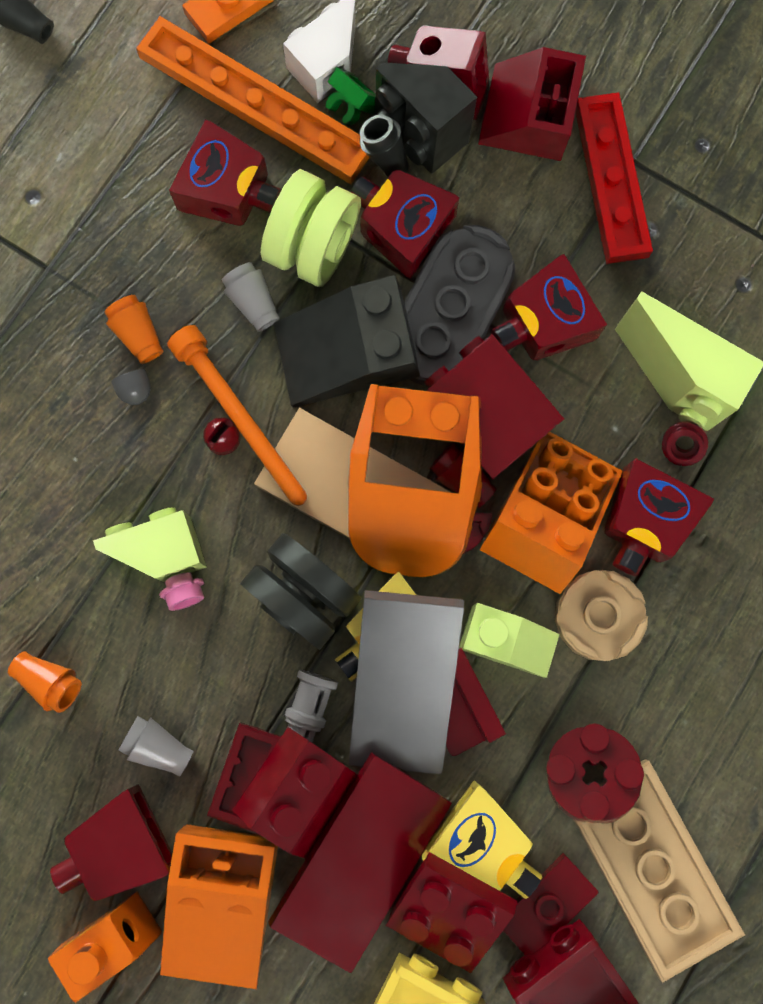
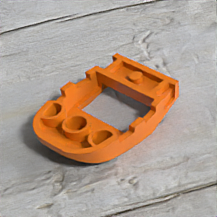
M370 384L350 452L347 483L350 541L359 557L369 566L390 574L400 572L404 576L429 577L447 571L460 560L470 538L472 523L478 502H480L482 490V436H480L479 416L481 398L478 396H464ZM372 432L465 443L459 493L366 482Z

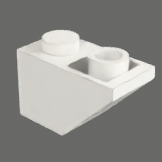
M340 0L338 3L329 4L324 8L319 17L307 26L295 29L283 43L286 68L317 103L336 90L327 81L337 67L351 72L355 35V0Z

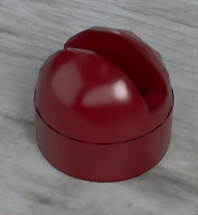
M215 418L207 423L203 438L205 444L213 453L227 455L237 449L240 444L241 435L230 419ZM224 425H227L229 428L219 437L216 443H213L211 439Z

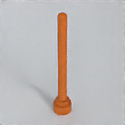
M188 325L175 332L167 343L173 355L179 362H185L186 365L194 367L289 501L296 506L303 505L307 500L306 491L208 358L207 340L196 325Z

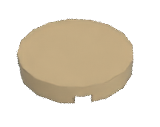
M594 570L576 576L560 594L555 609V623L561 639L572 652L588 660L598 661L618 659L627 656L640 644L647 630L648 616H646L644 605L646 603L643 594L629 578L615 571Z

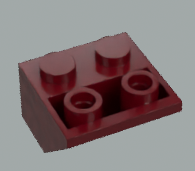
M542 47L496 63L478 144L561 161L571 136L586 56Z

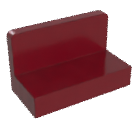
M459 648L446 741V748L451 756H457L483 741L491 743L506 735L462 648Z

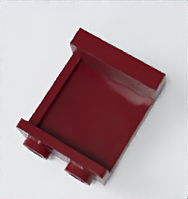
M492 334L485 341L480 336L474 338L459 352L463 360L450 371L445 365L442 366L424 384L429 388L426 390L429 392L478 396L481 398V408H479L480 436H482L481 466L494 479L561 423L564 418Z
M580 919L572 925H564L557 929L546 945L533 955H525L518 959L512 965L510 972L502 977L516 1004H639L600 948L599 943Z

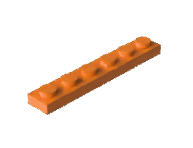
M159 16L136 48L139 58L350 185H352L370 158L360 147V134Z

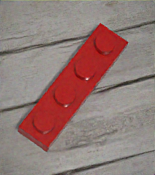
M620 93L578 98L575 113L606 264L649 258L653 248Z

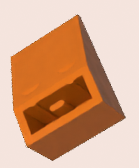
M547 433L536 443L495 518L480 551L561 594L582 568L623 471L554 433Z
M188 824L176 833L167 884L160 975L257 989L278 853L277 845L257 834Z

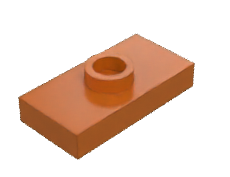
M189 0L182 6L184 14L206 42L210 44L274 0Z

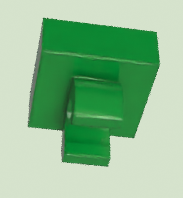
M337 67L327 82L338 92H334L328 97L325 107L336 112L341 103L346 102L348 110L341 121L346 125L352 126L359 120L361 111L370 114L375 113V93L353 73Z

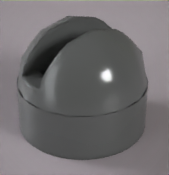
M145 369L125 373L111 381L118 398L127 404L139 405L149 397L151 384Z

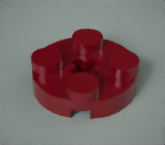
M596 723L575 728L564 734L550 751L546 767L549 792L556 805L572 819L584 823H612L624 817L637 802L644 779V770L641 766L640 758L631 743L614 730L606 729L604 726ZM587 763L593 766L602 765L605 768L603 777L607 782L602 786L596 782H592L589 785L585 784L582 780L586 774L583 766Z

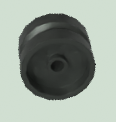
M282 533L269 548L268 554L271 561L283 570L281 575L284 578L281 580L266 567L255 565L240 584L263 603L260 607L293 635L296 632L320 650L334 634L335 630L333 623L316 608L319 606L324 610L327 607L336 615L347 617L361 601L362 597L316 556L290 536Z

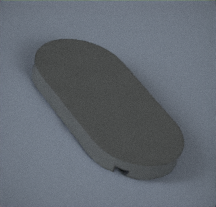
M467 225L463 229L455 231L452 229L443 234L433 246L404 301L421 375L411 378V381L425 385L424 382L442 366L445 365L450 371L463 360L459 352L477 336L484 340L510 289L515 275V263L509 251L510 247L505 239L496 231L481 225Z

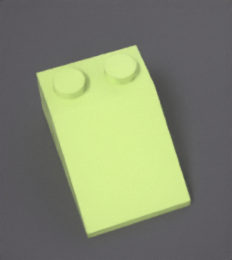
M642 291L615 328V331L667 407L679 415L678 418L681 422H693L705 431H709L740 408L763 367V361Z

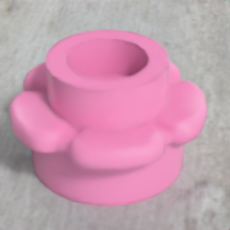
M189 572L181 573L165 581L166 588L159 593V596L166 600L169 610L184 609L204 599L201 589L204 581L201 578L193 579L192 574Z

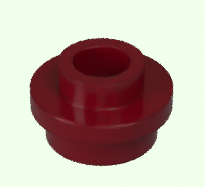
M689 421L678 422L670 426L664 433L662 450L665 457L673 464L691 466L701 461L706 455L708 437L699 425ZM682 436H688L693 439L694 444L691 448L684 450L677 446V439Z

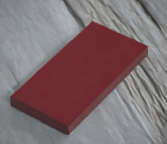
M371 752L268 920L270 928L347 972L352 973L452 802Z

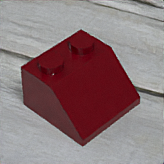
M287 727L232 811L257 834L289 854L306 859L357 774Z

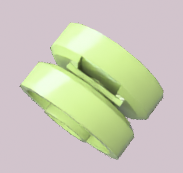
M299 169L292 174L282 188L267 220L260 253L262 260L282 270H288L296 264L298 278L317 287H323L337 269L352 238L361 208V197L338 186L326 194L325 180Z

